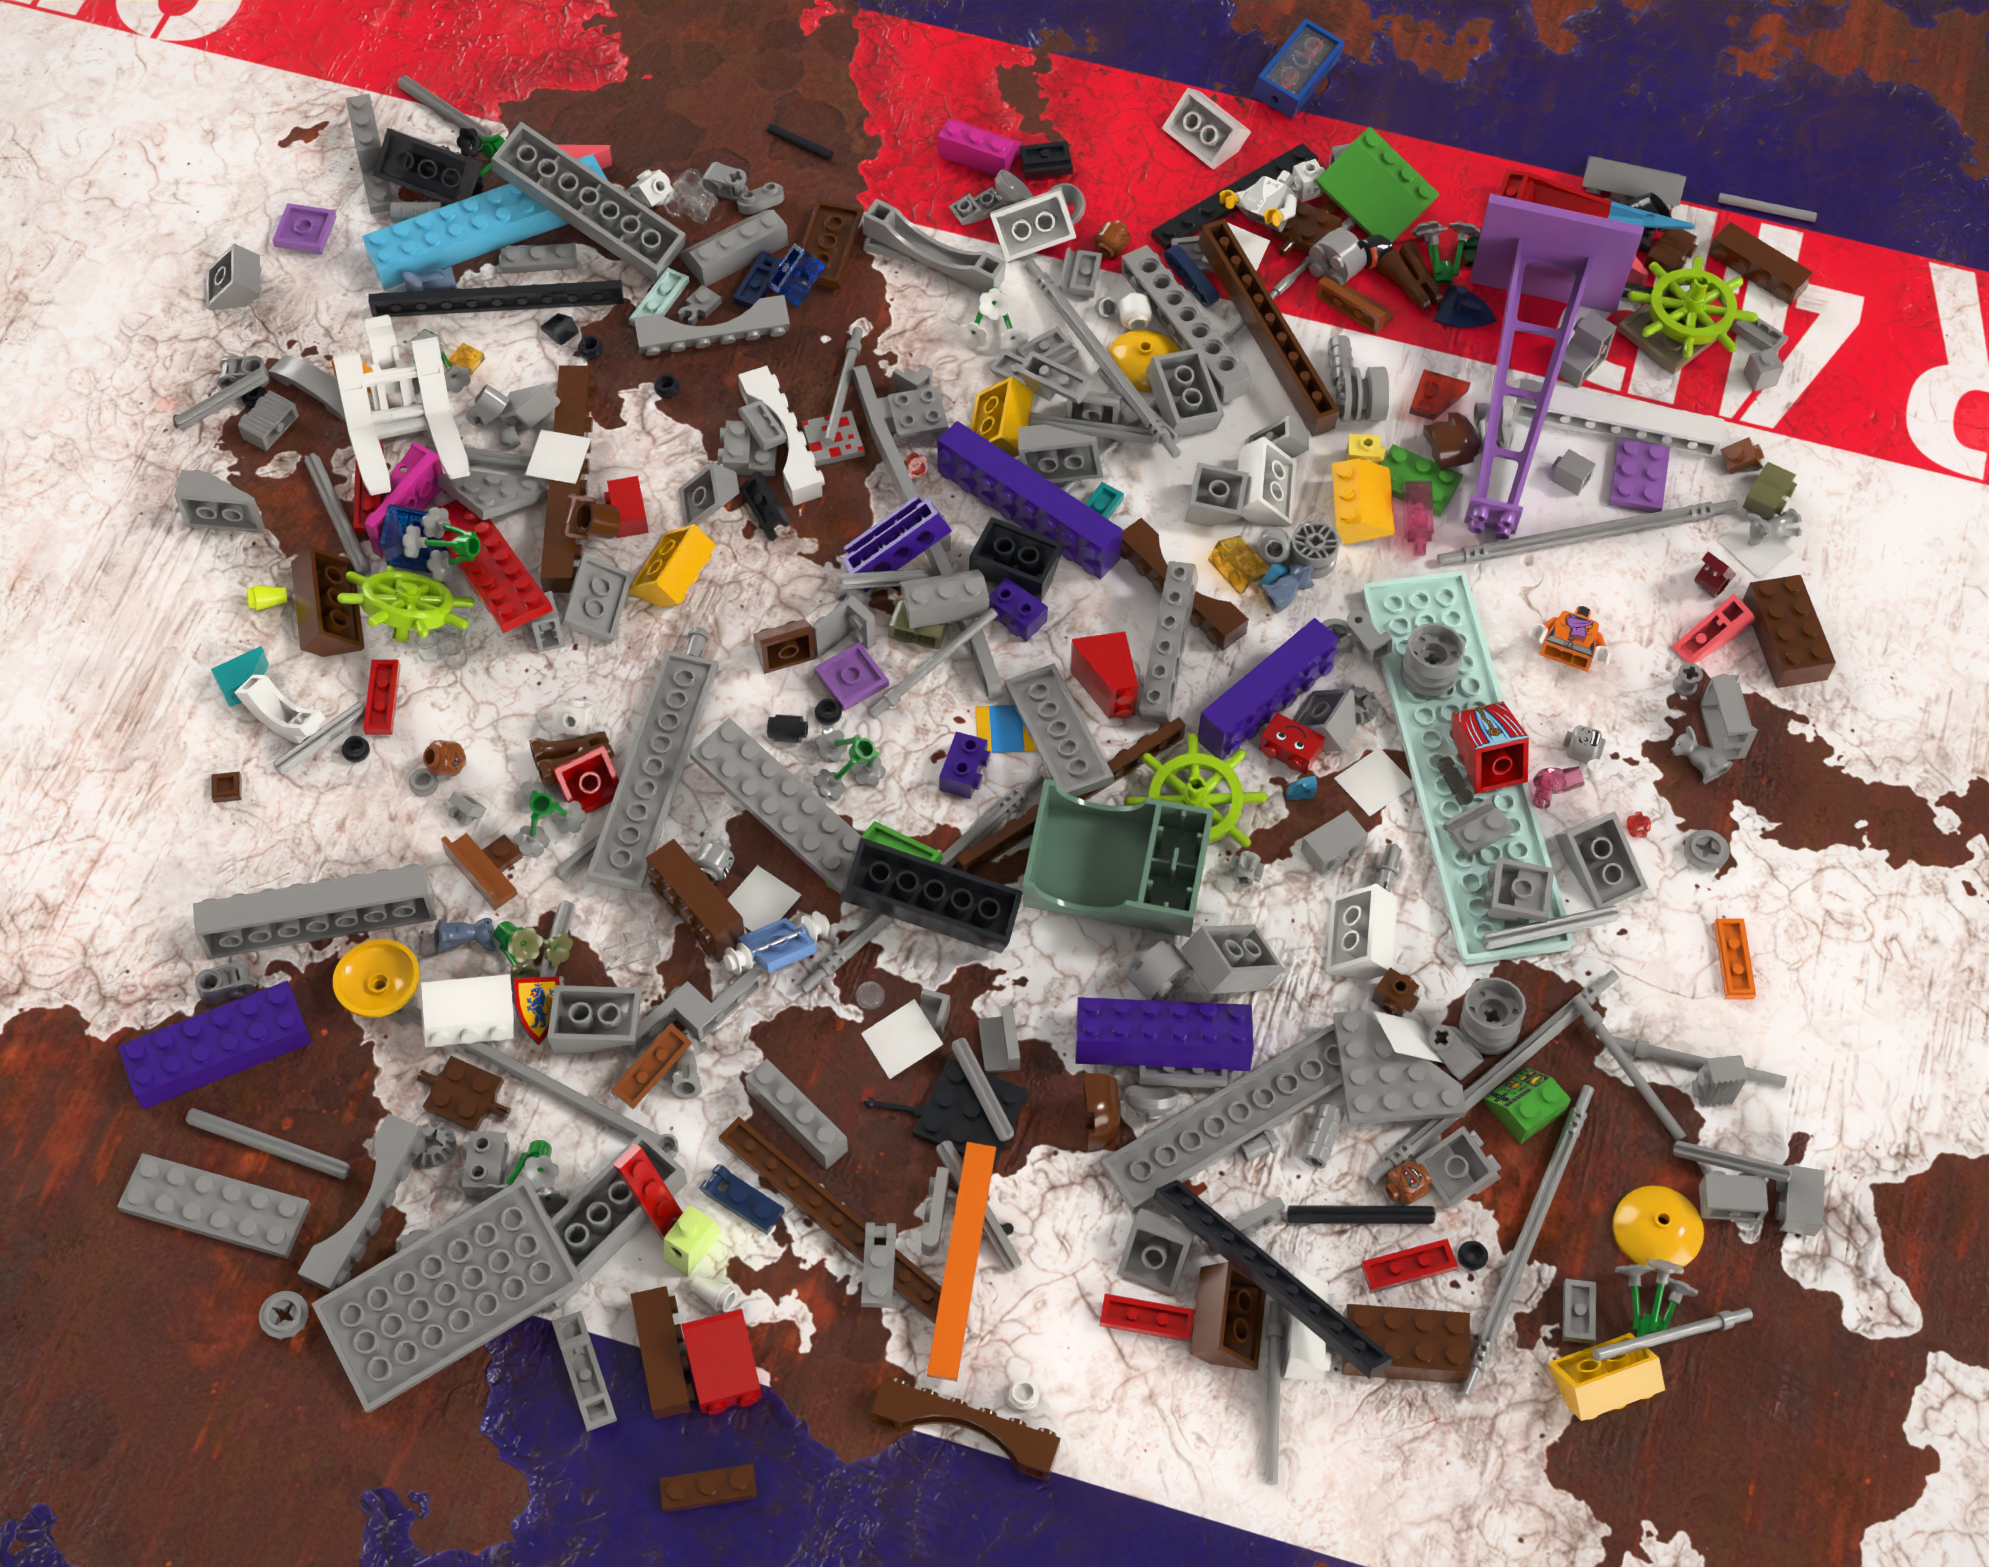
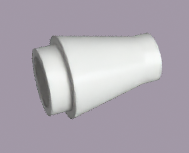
M697 1275L690 1285V1291L697 1294L716 1312H728L737 1298V1291L733 1289L732 1284L705 1278L701 1275Z

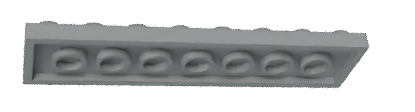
M729 717L690 752V759L841 894L854 849L862 836Z

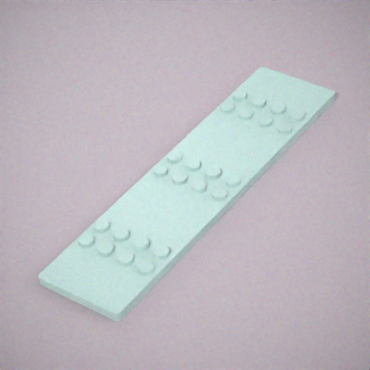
M1457 571L1364 584L1362 596L1367 614L1370 617V623L1379 634L1387 631L1392 638V652L1380 658V663L1462 963L1468 965L1570 950L1574 942L1571 932L1490 950L1485 949L1482 943L1484 933L1538 922L1519 917L1516 922L1488 917L1489 909L1483 908L1486 892H1491L1492 884L1486 883L1489 867L1495 866L1498 857L1551 868L1552 864L1528 783L1525 782L1476 794L1452 738V713L1503 701L1466 573ZM1428 623L1444 624L1454 629L1462 637L1465 644V653L1455 684L1451 690L1437 696L1421 695L1411 690L1403 682L1400 674L1401 663L1406 652L1409 636L1414 629ZM1491 798L1492 804L1495 808H1499L1514 829L1510 835L1466 858L1450 838V833L1443 829L1444 823L1484 800ZM1555 875L1553 876L1548 919L1566 916Z

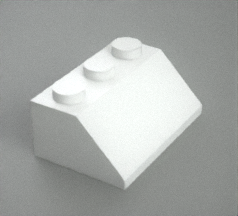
M1191 88L1186 89L1162 127L1165 132L1212 169L1217 168L1238 153L1251 133L1248 128L1206 95Z
M1061 187L994 210L990 214L1006 262L1077 238Z
M1265 437L1240 447L1238 471L1249 473L1241 516L1250 523L1288 527L1292 525L1297 462Z
M1373 884L1331 898L1326 973L1328 975L1370 980L1384 976L1390 967L1393 968L1397 897L1378 884Z
M510 974L422 982L421 1021L425 1047L513 1039L514 1017Z
M1294 1269L1293 1275L1331 1307L1333 1306V1294H1328L1327 1282L1301 1269ZM1288 1311L1284 1378L1321 1381L1324 1371L1329 1372L1331 1354L1325 1352L1326 1343Z

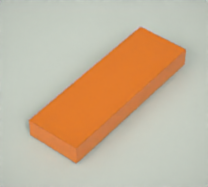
M1744 918L1716 919L1714 928L1725 999H1754L1756 990Z

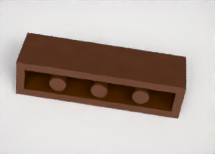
M1729 222L1713 239L1708 254L1790 306L1807 289L1813 274L1811 270L1732 222Z
M667 1286L630 1294L654 1420L691 1412L689 1401L695 1400L692 1382L686 1383L684 1372L690 1370L686 1352L680 1354L678 1343L684 1342L681 1324H674L673 1314L678 1313L675 1295L669 1296Z

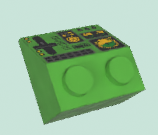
M1527 1067L1486 1095L1482 1101L1516 1141L1522 1144L1562 1116L1571 1099L1552 1077Z

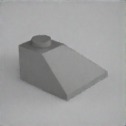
M712 462L679 488L684 527L693 524L698 526L739 494L735 471Z
M1352 688L1313 691L1293 720L1325 737L1322 751H1343L1349 745L1350 739L1356 732L1355 697Z

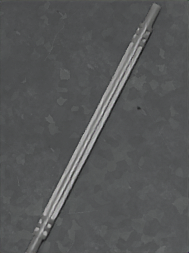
M1033 259L1028 260L1026 267L1035 277V283L1159 444L1165 447L1172 458L1179 457L1181 451L1170 438L1171 434L1050 276L1043 272Z
M1736 500L1714 504L1712 502H1705L1703 504L1689 505L1682 508L1471 545L1470 547H1462L1459 551L1437 554V563L1441 565L1462 560L1466 563L1624 532L1704 519L1706 517L1710 518L1717 513L1737 510L1738 503Z
M1036 773L1021 788L1016 787L942 853L943 860L940 864L952 868L957 863V857L964 849L968 847L973 848L979 844L986 835L990 834L1028 800L1027 796L1044 782V777L1040 773ZM877 912L817 964L818 968L798 985L800 990L806 994L825 976L830 977L893 919Z
M1610 970L1594 985L1589 984L1580 993L1591 1007L1601 998V993L1619 979V976L1614 970ZM1569 1001L1463 1091L1466 1111L1478 1103L1581 1015L1572 1001ZM1460 1117L1430 1119L1385 1157V1162L1366 1177L1367 1183L1372 1187L1377 1185L1387 1176L1388 1172L1411 1160Z
M1583 1085L1575 1107L1569 1111V1116L1565 1121L1562 1133L1480 1334L1475 1341L1474 1348L1470 1354V1374L1466 1380H1463L1458 1394L1462 1397L1470 1398L1479 1373L1484 1372L1489 1355L1493 1350V1345L1576 1140L1580 1135V1130H1582L1586 1120V1109L1594 1092V1088L1589 1085Z

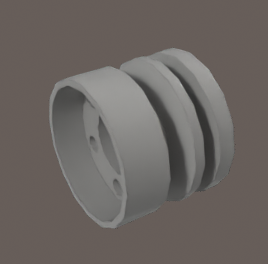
M1348 367L1340 368L1336 384V405L1340 410L1339 417L1341 421H1349L1351 414L1354 421H1359L1362 409H1364L1368 421L1386 420L1389 409V379L1386 367H1367L1363 379L1358 367L1352 369V374H1350Z
M1428 623L1414 629L1409 636L1406 652L1401 663L1400 674L1403 682L1411 690L1421 695L1437 696L1451 690L1456 682L1459 667L1465 653V644L1462 637L1454 629L1444 624Z
M1484 978L1476 981L1467 990L1460 1016L1459 1030L1480 1053L1493 1055L1506 1052L1517 1042L1526 1010L1525 997L1518 987L1510 981L1501 978Z

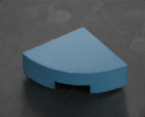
M1286 564L1271 565L1258 586L1263 590V584L1273 585L1279 577L1287 576L1290 573L1289 567Z
M1316 776L1305 777L1290 784L1285 791L1287 800L1313 799L1317 787Z

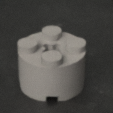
M1337 228L1327 233L1310 248V272L1316 278L1325 276L1342 286L1365 267L1367 262L1365 249L1363 247L1360 250L1357 245L1359 240L1353 233L1344 228Z
M1166 939V942L1160 941L1139 959L1141 961L1140 968L1136 970L1132 967L1127 975V979L1147 1000L1166 1001L1169 997L1167 992L1173 987L1179 990L1190 979L1188 975L1193 971V968L1188 964L1186 956L1169 939Z

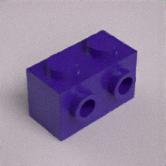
M1006 578L989 595V609L992 607L998 614L993 621H999L1014 636L1021 637L1026 642L1047 622L1048 606L1009 578Z
M956 731L939 776L940 791L971 799L974 789H980L983 774H980L982 767L987 768L990 761L991 752L987 751L988 740Z

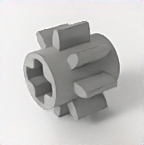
M1243 851L1240 857L1233 855L1229 866V873L1233 874L1232 878L1236 883L1243 886H1251L1253 881L1260 882L1265 864L1260 863L1261 858L1257 854Z

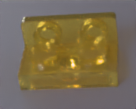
M1239 535L1219 540L1208 558L1212 566L1238 594L1245 593L1250 583L1262 580L1269 570L1268 565Z

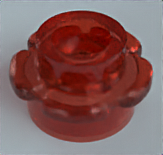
M912 453L908 455L907 460H904L911 478L922 477L927 472L928 462L923 455Z
M1640 811L1635 812V815L1628 816L1627 829L1632 837H1647L1648 832L1651 830L1649 817L1643 816V813Z

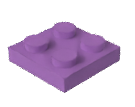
M287 203L272 240L274 247L322 254L336 220L335 210Z
M860 642L814 667V673L843 711L889 686V679Z

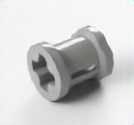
M1689 662L1681 665L1678 670V676L1673 681V688L1677 694L1687 697L1696 692L1697 683L1703 677V672L1697 664Z

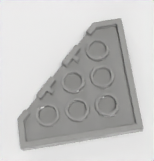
M1364 1011L1335 1012L1333 1014L1348 1124L1466 1116L1467 1111L1463 1087L1459 1082L1428 1059L1395 1052L1381 1024Z

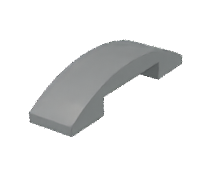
M284 355L268 371L271 377L284 385L289 386L293 384L324 403L328 412L346 422L338 381L321 369L299 358Z
M578 1311L553 1320L552 1324L587 1432L617 1421L582 1312Z

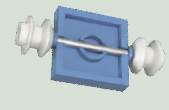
M818 911L812 913V919L808 916H803L799 928L787 918L776 921L738 937L736 951L731 947L726 948L723 957L724 964L729 971L736 975L741 973L742 967L747 970L752 969L753 960L768 973L777 971L786 965L817 953V935L821 938L828 936V930L830 929L829 921L825 915H821Z

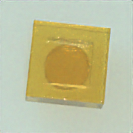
M462 343L448 360L451 366L456 365L459 368H468L470 371L469 376H471L485 360L483 352Z

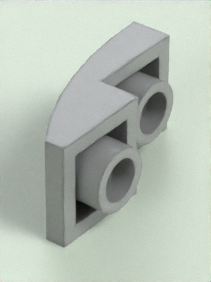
M990 187L974 198L968 194L949 206L961 225L984 220L991 217L992 211L1006 207L995 194L993 187Z

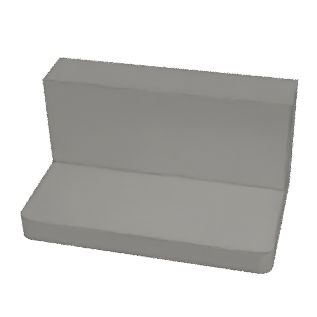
M1013 1005L1001 1006L1000 1017L981 1018L978 1021L985 1073L1020 1070V1052Z

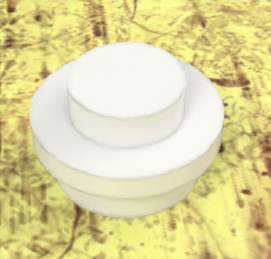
M1018 1380L1009 1389V1401L1018 1410H1030L1039 1401V1389L1031 1380Z

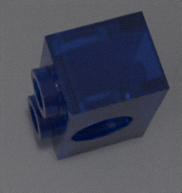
M794 243L766 285L778 294L785 295V299L799 307L801 302L807 298L810 289L821 277L827 265Z

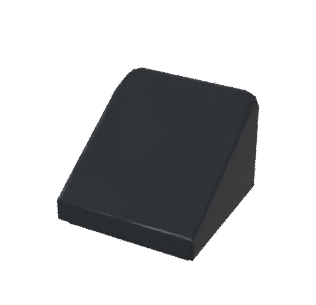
M557 313L540 327L545 334L559 345L565 344L579 333L573 318Z

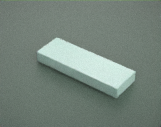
M667 267L630 316L629 324L635 327V317L655 314L665 316L688 285L689 276Z

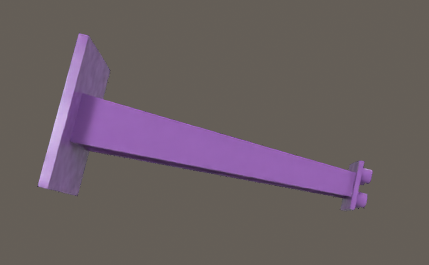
M1490 194L1469 282L1508 290L1475 496L1471 495L1464 523L1469 524L1468 530L1470 532L1482 534L1484 528L1494 529V536L1501 540H1507L1510 537V533H1516L1523 507L1518 505L1578 308L1582 306L1616 314L1643 235L1644 226ZM1520 294L1568 303L1561 327L1553 329L1519 321L1517 319ZM1515 331L1554 338L1556 341L1545 380L1539 392L1511 387L1506 383ZM1504 396L1517 397L1536 403L1523 450L1520 452L1499 448L1496 445ZM1495 457L1513 460L1518 463L1507 503L1487 499L1492 463Z

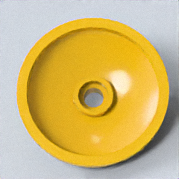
M1148 329L1126 332L1117 337L1108 349L1110 356L1138 392H1153L1146 374V369L1153 356L1180 352L1179 347L1171 338L1163 333Z
M390 939L369 940L350 949L338 962L333 974L334 993L339 1003L347 1011L357 1016L367 1018L383 1017L398 1011L413 998L420 983V966L414 953L404 944ZM379 986H385L384 988L377 990Z
M1645 1186L1635 1189L1621 1200L1614 1213L1613 1233L1615 1240L1624 1255L1636 1265H1648L1646 1262L1650 1258L1666 1260L1685 1267L1696 1257L1702 1246L1704 1228L1697 1209L1685 1196L1673 1189L1662 1186ZM1658 1218H1664L1667 1224H1661Z

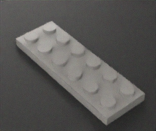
M1055 663L1004 680L1005 688L1051 779L1056 781L1063 791L1077 797L1115 783L1114 775Z
M142 1153L117 1207L124 1213L288 1259L311 1204L309 1200Z

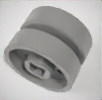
M1308 521L1299 525L1292 535V550L1288 557L1289 564L1295 563L1305 567L1312 565L1314 569L1311 573V579H1320L1329 575L1335 568L1340 546V538L1337 531L1329 524L1321 521Z

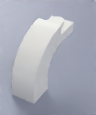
M253 674L234 692L247 709L265 726L284 739L300 744L306 737L316 733L320 728L319 724L326 719L320 710L303 709L294 705L279 692L267 675Z

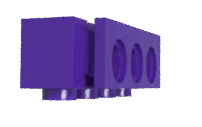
M916 495L847 544L844 548L848 555L842 558V561L849 573L895 571L952 532V530L929 498L922 501ZM863 588V590H864L865 592H868L870 589H872V588Z

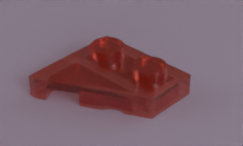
M1424 369L1409 414L1434 421L1469 391L1471 382Z

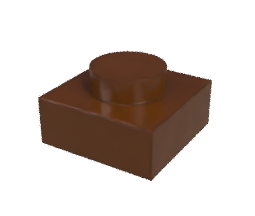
M505 834L482 850L501 872H504L523 858L520 850Z

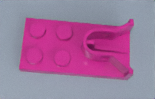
M412 443L411 448L403 459L394 467L390 475L391 494L386 495L382 504L375 512L369 514L365 522L373 553L381 558L393 546L381 543L388 509L408 513L405 533L406 528L409 526L410 513L421 515L443 490L438 486V476L443 474L439 455L418 443ZM407 468V471L400 472V469ZM395 511L389 512L391 514L405 516V513Z

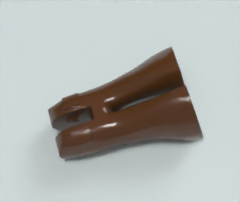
M1408 242L1402 245L1399 252L1397 249H1393L1379 260L1376 266L1379 274L1395 281L1420 311L1429 309L1430 303L1435 306L1444 301L1441 288L1429 274L1415 242Z
M605 731L567 740L550 741L542 738L529 740L535 766L545 787L556 783L553 768L602 745L605 747L609 758L614 757L613 749L608 744L609 740Z

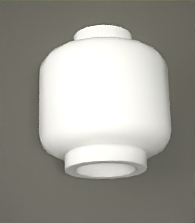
M1130 293L1119 303L1121 323L1127 329H1145L1151 323L1153 318L1151 302L1144 294Z

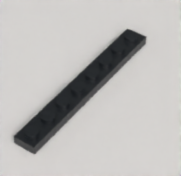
M1301 143L1154 228L1151 237L1166 251L1171 248L1172 239L1193 237L1201 232L1203 225L1224 219L1239 210L1236 204L1232 209L1226 208L1225 203L1221 204L1220 192L1224 190H1231L1234 193L1245 191L1256 184L1263 176L1277 180L1283 170L1292 174L1293 166L1313 159L1318 161V157L1305 144Z

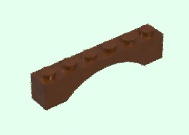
M1140 518L1123 530L1120 556L1125 560L1127 559L1135 567L1139 575L1145 576L1157 592L1162 593L1168 565L1162 555L1159 534ZM1197 591L1195 592L1190 623L1194 627L1201 629L1212 644L1217 645L1224 651L1247 633L1249 619L1229 601L1217 600L1202 595Z
M883 1378L871 1410V1422L900 1432L916 1426L929 1424H946L967 1428L983 1435L996 1444L1010 1458L1018 1472L1046 1482L1049 1481L1061 1442V1438L1057 1437L1056 1433L1047 1428L1036 1430L1027 1427V1424L1020 1419L1009 1418L1007 1420L998 1417L996 1412L988 1408L977 1410L968 1407V1404L961 1399L950 1398L948 1400L939 1397V1394L934 1390L912 1388L908 1382L902 1379L892 1378V1380Z

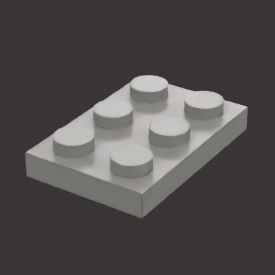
M583 554L579 561L561 625L611 644L615 639L633 574Z

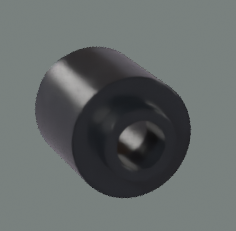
M776 714L775 717L768 718L767 737L774 739L775 742L801 743L802 739L808 736V722H804L803 716Z

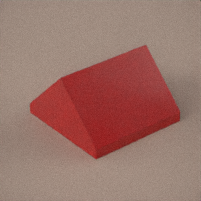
M603 745L553 768L557 789L565 802L578 801L586 814L612 802L619 779Z

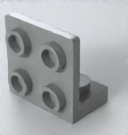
M938 386L888 395V402L898 438L931 433V437H936L938 440L949 429Z
M853 595L846 601L839 602L833 611L825 617L822 616L817 619L813 625L815 655L818 658L848 635L856 644L860 642L867 650L876 644L875 616Z

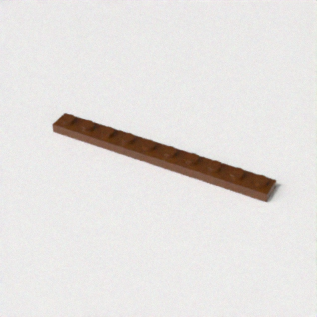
M1178 717L1172 722L1167 721L1163 723L1156 732L1151 735H1144L1134 746L1129 749H1122L1112 760L1108 761L1107 764L1114 775L1115 782L1145 764L1141 760V756L1144 753H1150L1153 757H1156L1184 739L1186 724L1181 718ZM1110 785L1077 796V798L1087 801ZM1039 805L1032 806L1019 819L1010 820L1003 829L995 834L990 833L986 835L981 843L973 848L968 847L964 849L957 857V870L972 874L1032 836Z
M738 1117L718 1137L719 1142L864 1264L866 1223L743 1119ZM875 1238L874 1245H886V1240L884 1238ZM895 1248L893 1289L931 1322L936 1324L942 1287Z

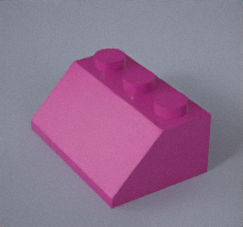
M948 119L938 135V156L995 176L1002 169L1009 172L1019 155L1020 146H1024V142L954 119Z

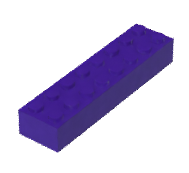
M956 421L937 440L938 472L942 477L952 480L963 491L973 494L984 505L991 506L1000 512L1005 519L1012 520L1021 528L1064 544L1063 557L1081 566L1086 573L1094 575L1101 580L1120 560L1122 528L976 432Z

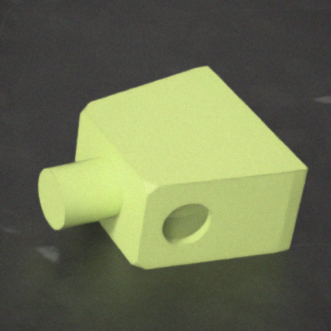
M688 1206L664 1238L663 1261L689 1277L722 1233V1230L713 1219L693 1206Z

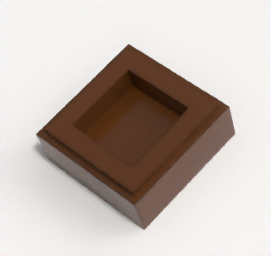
M240 771L211 774L213 803L242 800V776Z

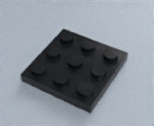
M949 1058L917 1123L913 1137L935 1146L944 1141H951L959 1156L962 1157L965 1156L967 1142L996 1147L993 1170H995L1008 1140L1003 1142L999 1140L960 1063ZM983 1072L1014 1129L1029 1097L1030 1090Z

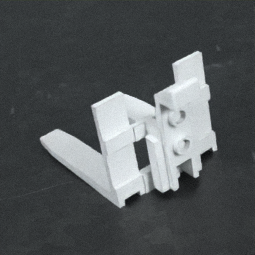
M384 315L365 319L364 324L373 364H371L372 372L363 373L359 352L333 356L348 434L363 483L369 494L377 495L391 491L389 471L379 439L423 430L430 431L442 468L448 478L456 479L469 476L467 454L450 409L438 338L432 337L411 341L415 364L404 366L402 358H399L390 316ZM418 377L422 403H416L412 378ZM366 387L371 389L375 412H371ZM400 392L403 406L389 409L386 394Z

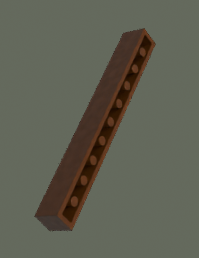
M1221 219L1203 225L1198 243L1199 247L1313 437L1335 429L1340 414L1339 408L1226 220Z
M559 365L556 396L561 401L555 408L553 432L588 438V433L593 432V418L590 417V412H594L595 400L591 393L596 391V376H591L590 366ZM591 441L587 453H591ZM586 456L576 484L549 479L540 575L543 593L552 591V593H570L578 568V560L583 556L582 544H579L580 539L562 535L560 528L568 496L570 494L588 495V481L585 480V474L590 472L589 459H586ZM576 499L569 532L578 533L575 528L574 519L577 507L583 500Z

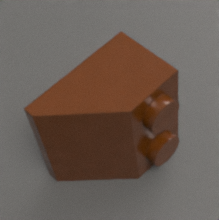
M805 619L790 621L785 625L775 628H765L753 634L755 651L764 674L816 659L814 630L812 625Z

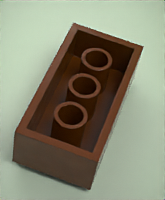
M1801 574L1750 582L1744 595L1743 603L1757 620L1752 626L1776 688L1828 680L1836 661Z
M672 839L647 856L648 869L646 873L651 881L649 883L650 889L656 897H663L666 901L667 909L674 917L678 915L682 919L683 927L691 937L695 935L701 941L699 944L707 956L713 955L720 962L723 960L726 948L731 947L736 951L737 938L745 935L743 917L676 840Z
M1359 1304L1346 1305L1343 1317L1393 1357L1391 1367L1373 1377L1462 1384L1463 1380L1468 1378L1470 1374V1313ZM1342 1357V1375L1365 1376Z

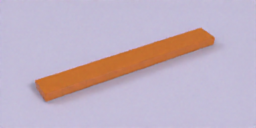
M971 1142L966 1144L926 1377L957 1382L996 1152V1147Z

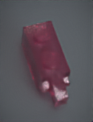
M1406 481L1402 487L1404 538H1407V542H1413L1414 556H1425L1426 542L1432 541L1434 533L1432 481Z

